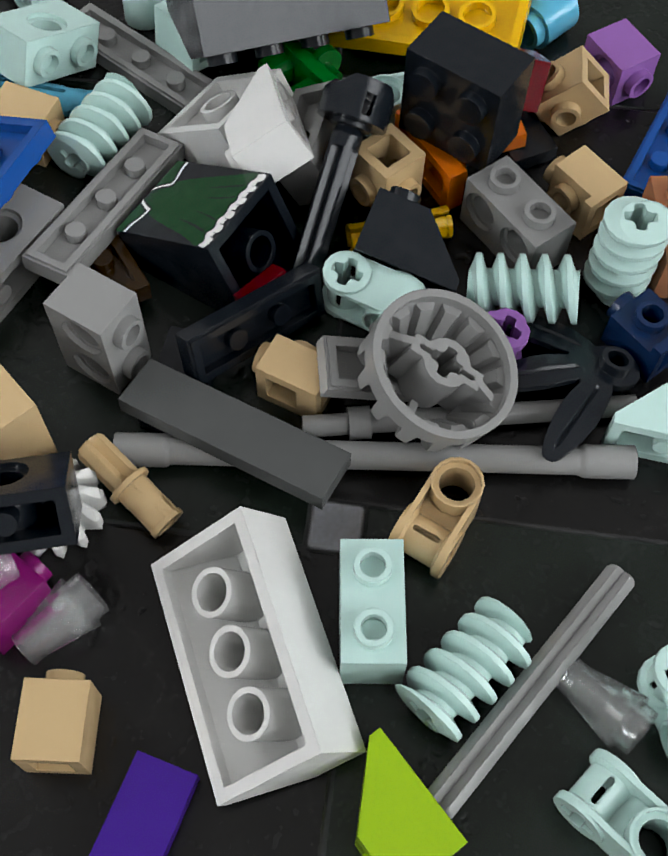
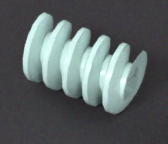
M107 72L104 79L95 85L93 91L83 98L81 105L75 107L69 118L60 123L57 131L54 132L56 137L47 148V151L56 165L70 176L80 179L85 178V175L88 174L95 177L141 126H147L153 118L152 109L132 82L118 73Z
M622 196L612 200L605 208L603 220L599 224L598 233L594 238L593 246L589 251L583 270L586 284L603 304L610 307L618 297L627 291H630L635 297L646 291L647 286L651 282L652 275L657 269L658 262L664 254V249L668 245V207L659 202L638 196Z
M476 252L468 272L466 298L478 304L486 312L494 311L497 306L500 309L509 308L516 311L518 307H521L527 323H533L539 309L544 308L548 323L555 324L561 310L566 309L571 325H577L580 270H575L570 254H564L558 269L553 270L548 254L542 253L536 269H531L526 253H520L514 268H508L504 252H498L492 268H487L482 252Z
M489 596L481 597L474 606L475 613H466L460 618L457 624L459 631L451 630L443 635L440 641L442 649L431 648L425 653L423 658L425 668L413 666L408 670L406 674L408 687L402 684L395 685L402 701L426 726L457 743L463 735L456 725L454 718L459 715L475 724L480 719V715L471 700L477 697L483 702L493 705L498 697L489 681L494 679L503 686L510 687L514 683L515 678L506 663L510 661L522 669H527L532 663L528 652L523 647L525 643H531L533 640L530 630L513 610Z

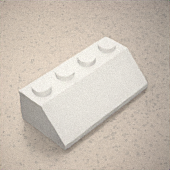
M239 506L151 564L217 806H226L315 778L367 752L286 518ZM259 680H268L272 687H262Z

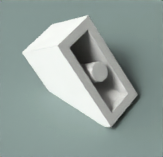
M267 63L256 71L224 125L229 149L225 151V156L232 168L270 173L276 183L313 159L314 155L294 99Z

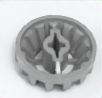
M420 289L399 297L369 326L368 336L359 345L357 357L362 365L365 366L358 376L359 387L364 392L372 391L377 400L370 411L377 421L389 416L398 425L395 437L404 443L419 438L421 439V445L426 451L439 452L448 446H452L457 450L462 449L502 423L514 404L518 390V369L511 344L499 324L488 312L460 294L442 289ZM388 373L398 379L399 389L404 398L408 400L407 405L396 395L388 378ZM437 404L449 411L446 416L436 419H426L415 415L417 407L430 408Z

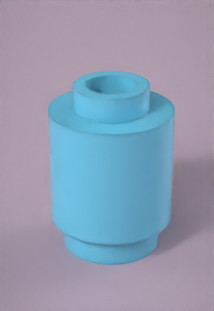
M532 0L520 47L528 50H533L534 48L542 49L572 28L579 19L578 0Z

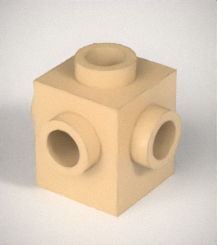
M583 45L555 61H550L552 63L539 109L535 113L540 122H545L558 136H561L610 111L609 74Z
M392 123L388 124L384 135L372 134L361 143L349 183L354 198L362 206L371 208L380 187L390 191L392 186L405 188L420 196L426 153Z

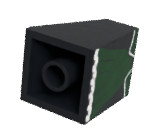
M178 161L116 229V232L141 270L216 311L234 302L233 295L270 265L275 264L284 268L286 273L289 272L300 237L270 173Z

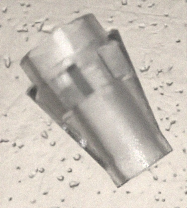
M76 573L67 581L62 578L59 579L22 628L11 636V639L18 650L31 663L37 665L49 654L100 627L102 624L99 619L110 609L91 584L82 575Z
M578 659L569 667L556 687L557 690L569 699L608 749L615 745L626 755L641 741L658 717V713L647 705L649 697L589 667L581 659Z

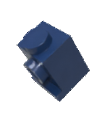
M650 288L637 297L630 291L625 292L607 310L606 315L609 317V320L600 339L607 346H617L628 351L640 368V378L647 383L668 367V304Z

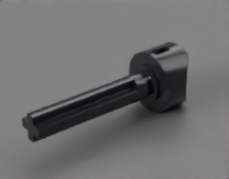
M355 73L342 80L334 79L325 85L317 113L329 120L335 127L331 132L289 271L305 262H309L320 268L321 276L361 147L362 135H384L386 133L394 108L393 89L388 84L364 74Z

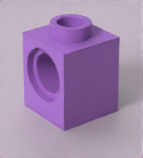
M626 18L587 35L584 47L609 74L610 106L628 98H637L648 90L653 82V74L661 53Z

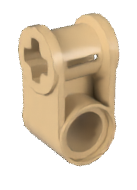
M450 457L441 461L434 468L415 500L401 514L388 538L403 539L404 553L429 567L430 575L437 580L450 564L478 510L485 487L484 475L480 468L471 460L462 457ZM447 486H457L467 492L469 498L462 501H454L443 495L441 489Z

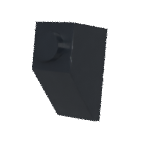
M392 186L390 191L380 187L353 251L389 268L415 276L428 289L456 292L460 281L431 209L420 205L421 197L410 190Z

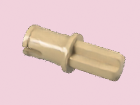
M97 433L79 448V460L87 468L89 467L90 470H93L97 478L113 493L110 500L114 504L121 502L155 539L166 532L182 515L183 511L176 507L147 477L149 470L145 466L138 469L104 434Z

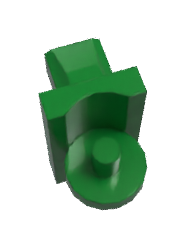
M297 40L283 42L285 53L266 56L258 61V68L266 63L271 69L280 68L293 93L297 88L334 79L342 80L343 74L338 70L342 60L341 53L332 45H323L317 49L314 47L301 49V45Z

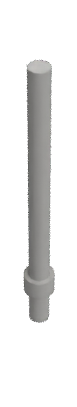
M635 394L611 396L601 419L613 418L615 412L638 400ZM564 399L514 402L511 411L499 425L551 422ZM369 405L346 407V413L302 415L303 431L316 437L347 435L348 441L372 439L373 433L396 432L398 425L389 416L377 421L370 411ZM443 407L417 408L415 415L426 419H436L446 416L449 411Z

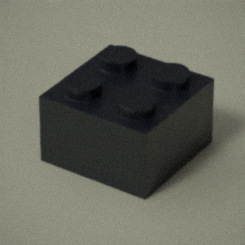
M442 11L406 50L399 127L409 132L415 138L422 139L452 155L460 162L467 163L478 170L484 169L494 163L517 136L535 57Z

